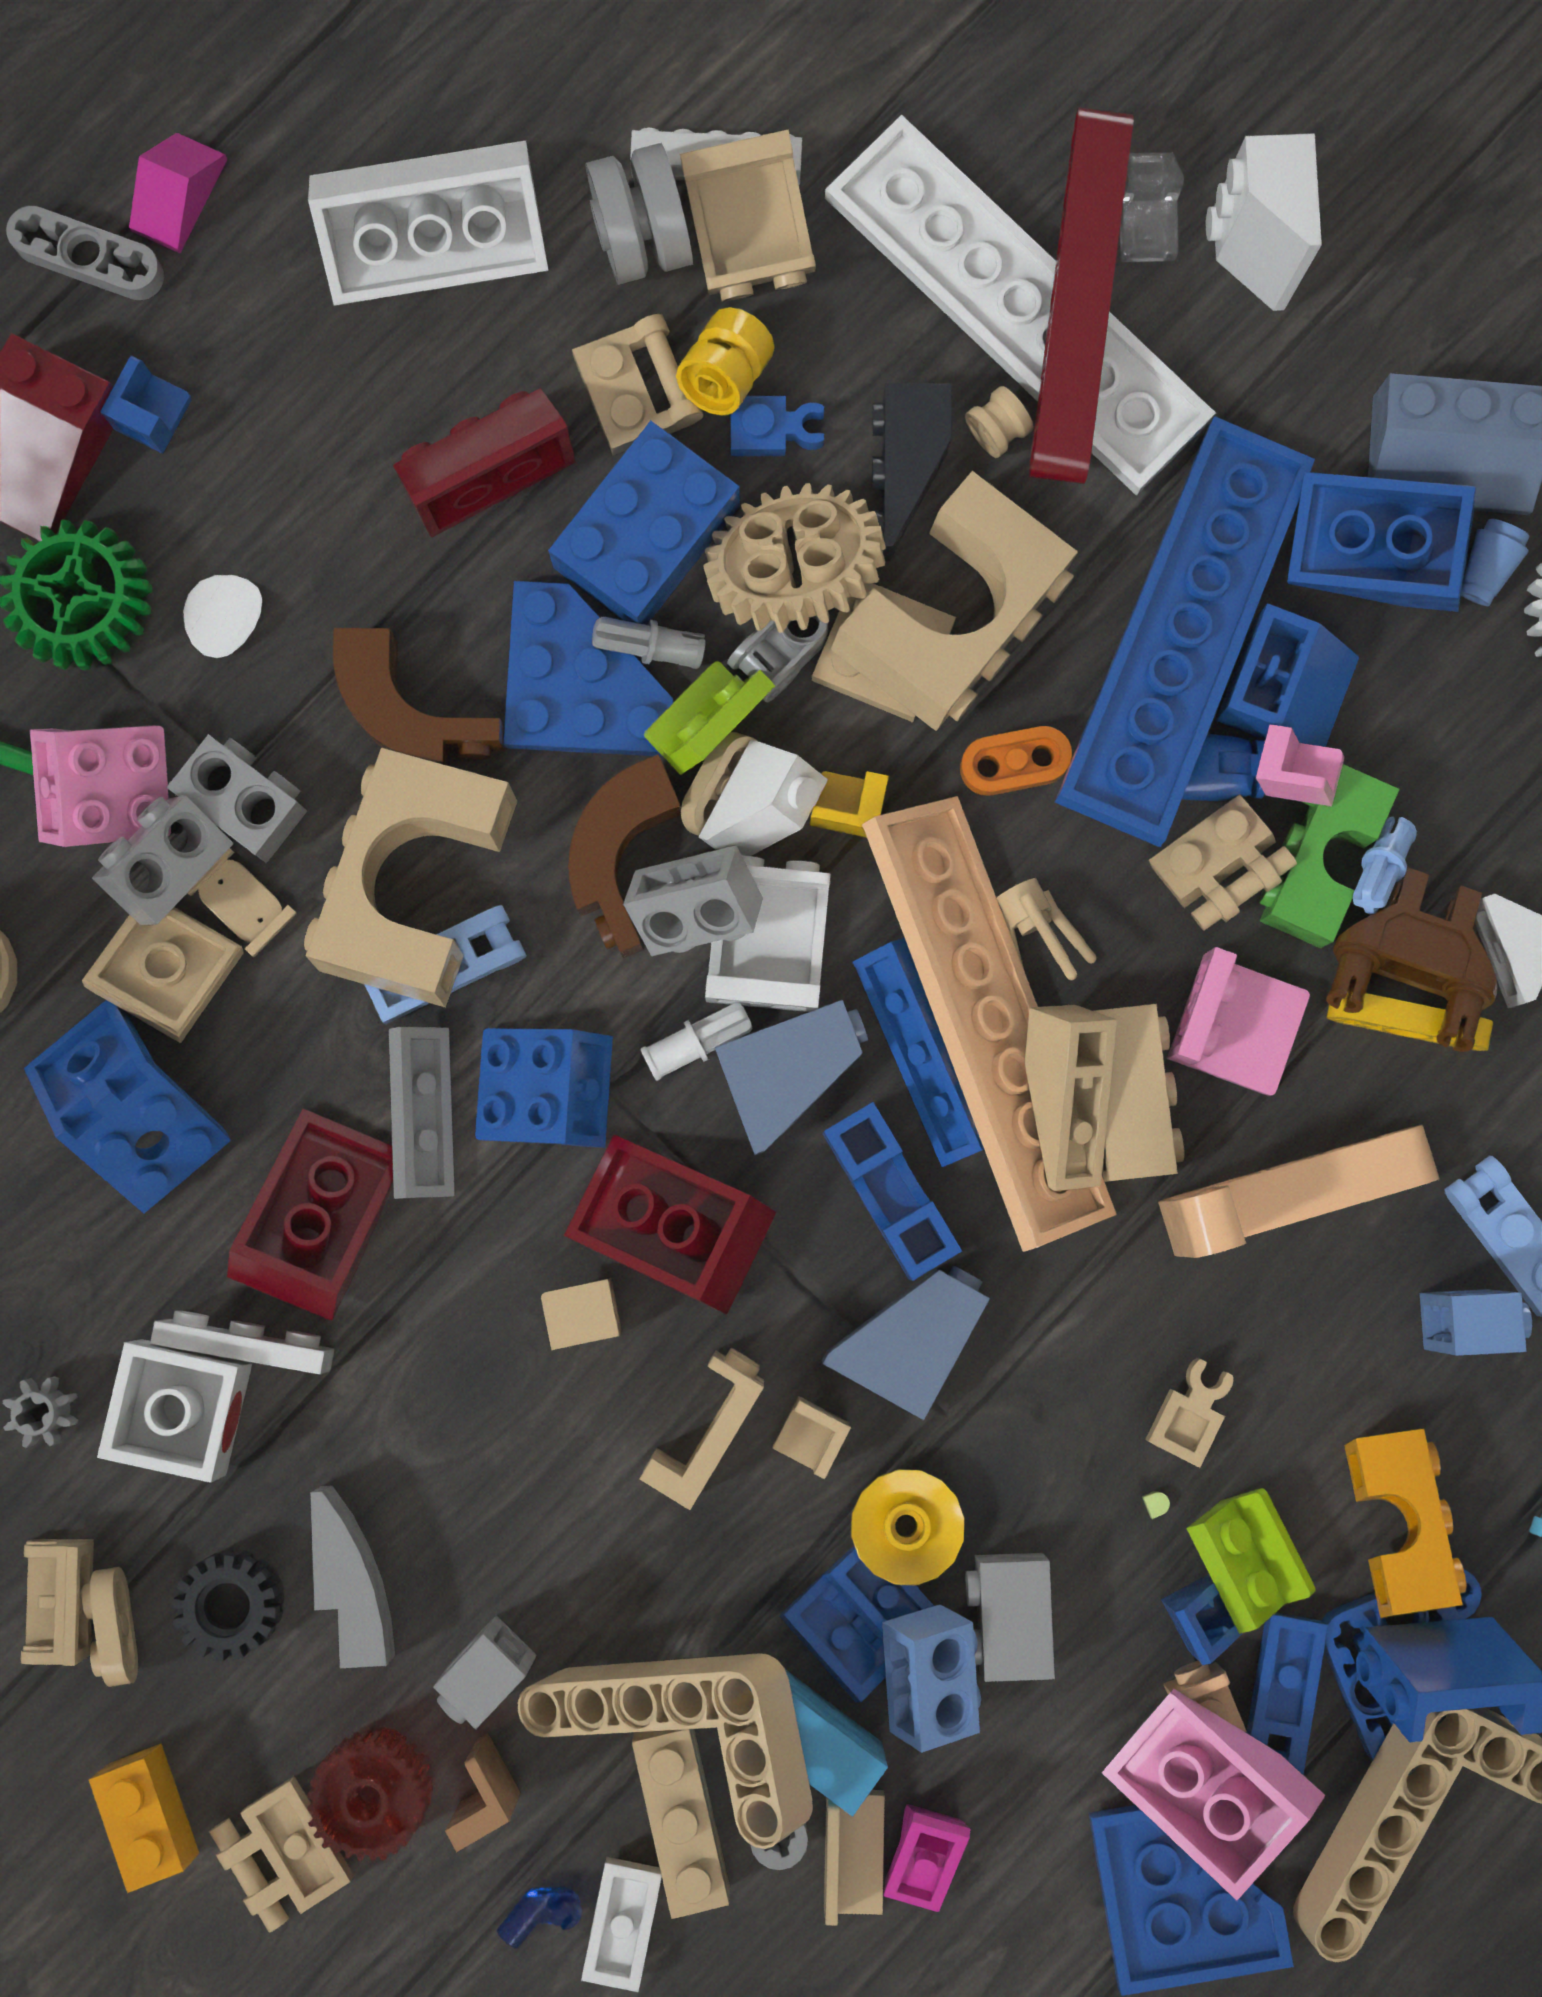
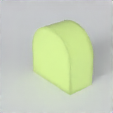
M1154 1491L1142 1496L1152 1519L1165 1514L1170 1507L1168 1497L1162 1492Z

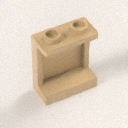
M789 129L681 153L680 159L709 295L720 293L721 300L724 302L753 295V285L774 281L775 290H780L807 283L806 274L815 272L816 264L812 254L796 175Z
M730 1348L726 1356L715 1351L708 1363L709 1368L732 1381L734 1386L687 1464L684 1465L656 1448L640 1476V1480L689 1510L692 1508L764 1388V1380L757 1376L760 1365L733 1348Z

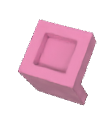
M1270 724L1256 779L1266 796L1332 806L1344 755L1340 749L1299 743L1292 728Z

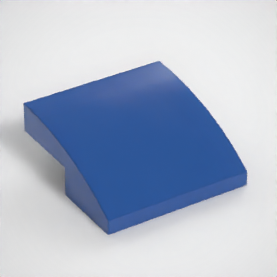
M853 1546L790 1604L779 1617L855 1702H862L886 1677L882 1622L930 1608L934 1605L916 1585H895L874 1575L858 1557L855 1546Z

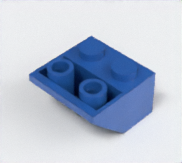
M1267 603L1252 623L1215 721L1266 740L1270 724L1290 727L1293 729L1299 743L1326 747L1359 656L1320 623Z

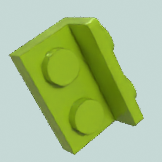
M716 661L644 732V736L681 775L703 761L775 685L761 670H758L742 681L737 675L733 676L721 662Z
M1263 1488L1221 1500L1186 1528L1239 1634L1258 1629L1285 1604L1309 1598L1316 1591L1267 1491Z

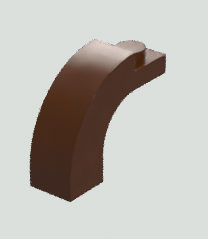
M334 628L333 664L340 693L354 718L381 748L450 766V751H457L459 758L470 760L491 758V751H505L503 744L505 727L500 718L434 717L415 710L402 699L397 682L398 641L390 628Z
M659 754L624 769L597 791L577 822L569 851V882L579 914L582 917L601 908L604 915L595 918L594 921L607 950L617 946L623 958L638 953L643 948L619 892L618 870L621 858L629 844L638 835L681 815L679 801Z

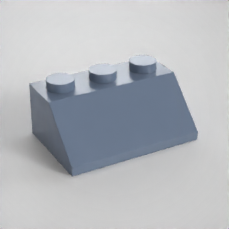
M1390 373L1373 395L1368 477L1476 487L1474 511L1530 515L1533 512L1542 482V386Z

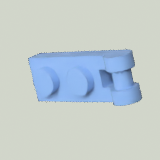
M502 905L488 909L436 934L453 939L464 955L451 993L497 970L509 967L527 956L520 941H513L506 927L510 920ZM481 935H486L493 951L478 957L471 940ZM365 985L384 1024H388L429 1004L418 999Z
M1489 1155L1475 1166L1477 1171L1465 1181L1457 1179L1445 1188L1444 1191L1449 1201L1517 1291L1522 1293L1523 1299L1536 1316H1542V1221L1511 1182V1177L1503 1165L1496 1158ZM1491 1191L1499 1202L1485 1212L1480 1205L1479 1198Z

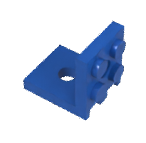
M107 1000L24 1067L25 1073L55 1137L142 1213L147 1212L231 1141L226 1130L154 1063L127 1012ZM150 1131L163 1132L162 1138L154 1146L149 1148L136 1147L138 1139L143 1134Z

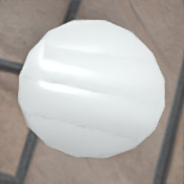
M214 575L200 581L188 594L183 610L185 630L192 645L204 656L220 658L232 654L244 644L255 629L261 614L262 597L258 587L249 580L235 575Z

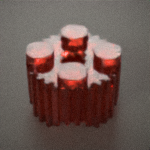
M380 1727L373 1733L371 1728L366 1729L362 1735L358 1731L354 1732L349 1739L345 1737L338 1746L335 1745L316 1769V1775L310 1782V1785L313 1787L307 1798L312 1799V1802L307 1807L308 1811L313 1812L308 1825L309 1827H316L317 1831L313 1836L315 1839L323 1838L324 1841L321 1846L324 1849L331 1846L336 1854L344 1850L345 1858L348 1859L352 1854H357L358 1861H363L366 1855H369L371 1861L376 1860L378 1856L384 1861L388 1858L390 1852L396 1855L402 1846L405 1847L409 1843L425 1817L433 1794V1779L431 1776H426L430 1766L429 1764H422L421 1761L425 1755L423 1753H415L417 1747L415 1743L408 1746L406 1744V1736H401L395 1729ZM365 1785L373 1787L379 1792V1804H376L374 1798L365 1802L360 1796V1792Z

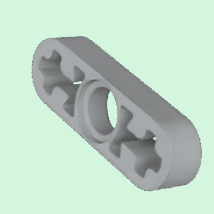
M38 206L22 207L15 211L8 220L6 232L9 242L18 254L30 263L133 300L151 298L162 287L164 281L163 268L153 251L144 244ZM40 225L50 239L58 242L57 250L51 242L40 238H34L30 245L24 234L26 231L36 232ZM83 241L96 242L99 244L100 252L98 258L93 263L80 266L72 262V252L76 245ZM114 256L121 265L130 268H137L140 261H142V264L148 271L145 276L136 275L131 282L121 267L113 265Z

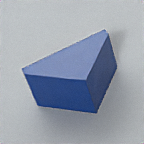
M1210 1574L1161 1599L1187 1650L1202 1665L1212 1663L1243 1634H1239Z

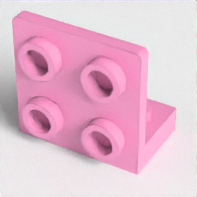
M161 726L76 731L53 728L30 730L39 842L68 847L111 843L120 837H124L128 841L142 826L137 821L139 815L157 798L163 797L165 800L169 798L168 788H166L168 782L164 729ZM171 827L169 829L168 836H170L171 834Z
M1215 947L1203 955L1167 1059L1264 1095H1274L1280 1083L1310 994L1305 989L1236 965L1234 963L1237 954Z

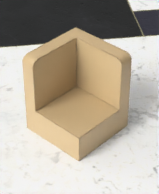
M611 1278L545 1292L541 1296L551 1350L617 1337L622 1334Z
M798 1396L772 1447L774 1450L813 1469L815 1475L825 1479L851 1426L848 1421Z

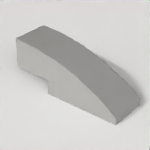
M332 1485L320 1486L310 1492L314 1610L338 1609L340 1668L387 1666L395 1656L392 1618L383 1580L371 1548L349 1508Z

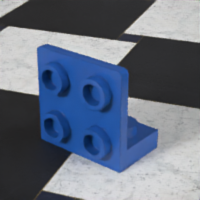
M485 1029L482 1037L476 1139L483 1141L547 1143L605 1148L613 1036L572 1029Z

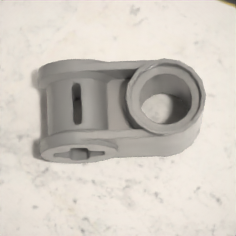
M813 616L818 622L819 628L812 636L799 638L791 634L788 629L791 621H789L784 632L778 633L775 621H770L761 631L756 630L749 635L732 653L727 664L734 670L740 668L748 677L761 670L775 685L763 698L765 702H770L792 682L801 668L823 648L829 632L828 622L824 623L817 616Z

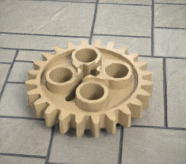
M806 483L801 489L800 494L792 495L789 487L784 486L780 498L775 500L767 493L761 494L762 505L756 508L750 504L743 503L741 507L744 516L742 518L725 517L724 520L728 531H714L712 537L715 546L705 549L708 563L704 564L703 567L713 600L720 603L723 614L727 615L734 612L737 624L739 625L753 618L756 630L758 631L765 628L770 621H775L778 633L784 632L789 621L797 620L801 630H805L809 623V617L817 616L822 622L827 623L829 622L828 610L835 607L846 613L850 611L847 598L851 596L864 599L867 596L864 583L878 582L879 578L876 568L885 566L882 550L886 549L877 515L875 511H868L866 500L861 499L853 502L850 490H845L835 497L832 485H826L818 494H813L810 483ZM793 526L797 539L795 549L802 576V585L799 588H796L792 575L794 565L787 537V529Z

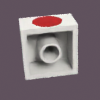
M144 1339L124 1342L97 1458L210 1483L226 1476L252 1363L150 1344L151 1341Z

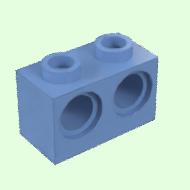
M1483 1289L1419 1293L1424 1350L1456 1356L1526 1352L1525 1338L1531 1336L1532 1317L1529 1306L1526 1303H1522L1521 1292Z
M940 1604L882 1622L890 1732L921 1753L980 1733L978 1708L981 1704V1694L977 1685L975 1653L978 1643L973 1629V1622Z

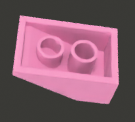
M1175 1689L1169 1693L1102 1772L1104 1776L1236 1900L1244 1894L1307 1824L1325 1797L1315 1785L1280 1753Z

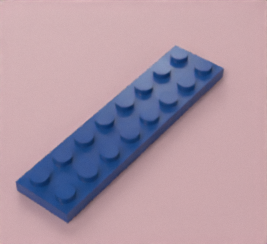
M1214 416L1212 418L1055 803L1155 846L1161 847L1166 841L1299 502L1304 472L1311 471L1315 461L1314 458Z

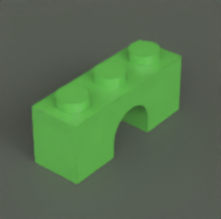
M1343 764L1332 806L1302 802L1309 805L1305 818L1301 825L1296 822L1293 823L1282 844V847L1285 846L1292 854L1297 865L1280 876L1282 882L1269 892H1266L1264 889L1262 890L1258 903L1266 907L1260 922L1318 948L1334 942L1355 890L1337 883L1328 875L1323 864L1325 846L1329 840L1334 839L1345 840L1361 848H1365L1377 841L1399 789Z

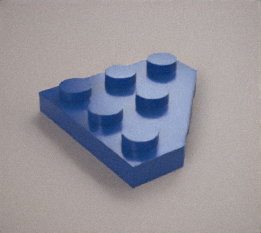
M514 581L503 743L505 748L655 756L659 754V757H663L645 738L644 732L673 703V698L634 655L593 646V628L596 620L600 617L570 584Z
M1136 1805L1088 1813L1117 1986L1121 1996L1294 1967L1284 1909L1279 1901L1253 1883L1236 1900Z

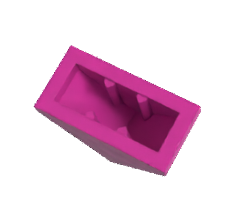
M175 133L140 155L129 224L130 230L181 253L227 161L226 155L179 133Z

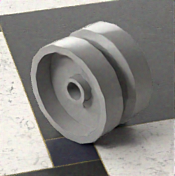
M662 142L633 151L630 163L634 188H629L623 167L614 156L585 164L593 199L590 200V206L602 250L607 251L617 285L645 278L648 270L644 241L649 240L657 265L664 272L693 265L690 239L678 189Z

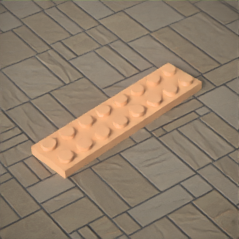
M958 796L876 816L863 823L864 831L1022 1251L1038 1248L1117 1215L1103 1177L1101 1179V1186L1060 1191L1048 1188L1024 1063L1029 1008L1038 1006Z

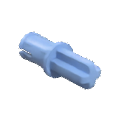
M1394 817L1387 818L1373 848L1367 850L1363 855L1361 864L1363 873L1353 893V902L1356 906L1363 907L1365 913L1374 914L1377 913L1379 908L1385 907L1395 883L1402 880L1406 874L1407 864L1405 859L1411 844L1416 839L1417 830L1405 818L1399 817L1393 833L1390 832L1395 819Z

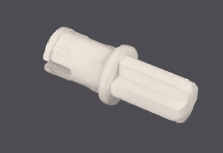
M734 1003L692 1025L687 1020L684 1022L686 1028L640 1050L655 1080L658 1081L662 1079L661 1077L699 1058H702L703 1062L707 1061L708 1057L706 1054L714 1051L717 1046L750 1033L752 1024L744 1007L740 1003Z

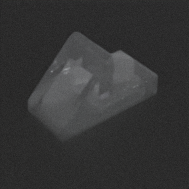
M1174 153L1129 154L1120 225L1121 262L1175 261L1179 253L1177 199L1184 184V177Z

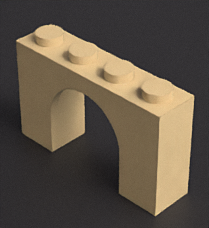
M973 471L940 508L929 534L966 561L984 578L990 588L994 601L993 620L985 627L968 634L949 635L939 633L917 622L873 588L839 627L831 647L834 653L935 731L940 728L949 716L958 721L964 715L978 695L971 688L981 676L988 681L995 677L1010 656L1004 650L1014 636L1023 642L1043 616L1036 610L1043 600L1047 597L1055 603L1074 578V575L1067 570L1078 553L1077 550Z
M381 748L376 763L370 764L363 775L361 783L363 799L357 815H351L346 822L342 837V844L345 848L338 867L333 866L327 874L323 889L326 901L319 919L314 918L308 926L304 941V947L307 951L306 957L320 972L446 1008L464 955L453 939L392 922L379 914L374 897L375 880L384 860L393 850L409 840L423 836L447 837L500 852L517 804V799L508 782Z

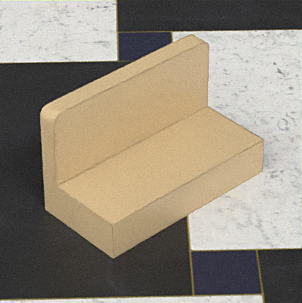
M871 1790L853 1817L826 1797L824 1913L826 1925L837 1926L838 1914L882 1915L884 1790Z

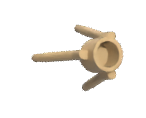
M1036 878L1024 881L997 897L1021 964L1022 960L1014 929L1018 928L1022 936L1038 930L1065 976L1069 980H1074L1077 977V972L1071 964L1068 955L1049 925L1051 921L1057 925L1088 963L1092 964L1096 961L1095 953L1057 907L1049 890L1043 892Z

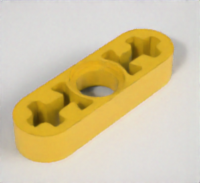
M1348 991L1345 998H1342L1338 1009L1330 1005L1328 1007L1327 1019L1433 1043H1438L1436 1037L1446 1011L1445 1009L1366 993L1363 1009L1357 1013H1348L1343 1011ZM1480 1017L1474 1037L1475 1043L1471 1050H1488L1493 1021ZM1456 1037L1451 1038L1449 1046L1454 1047Z

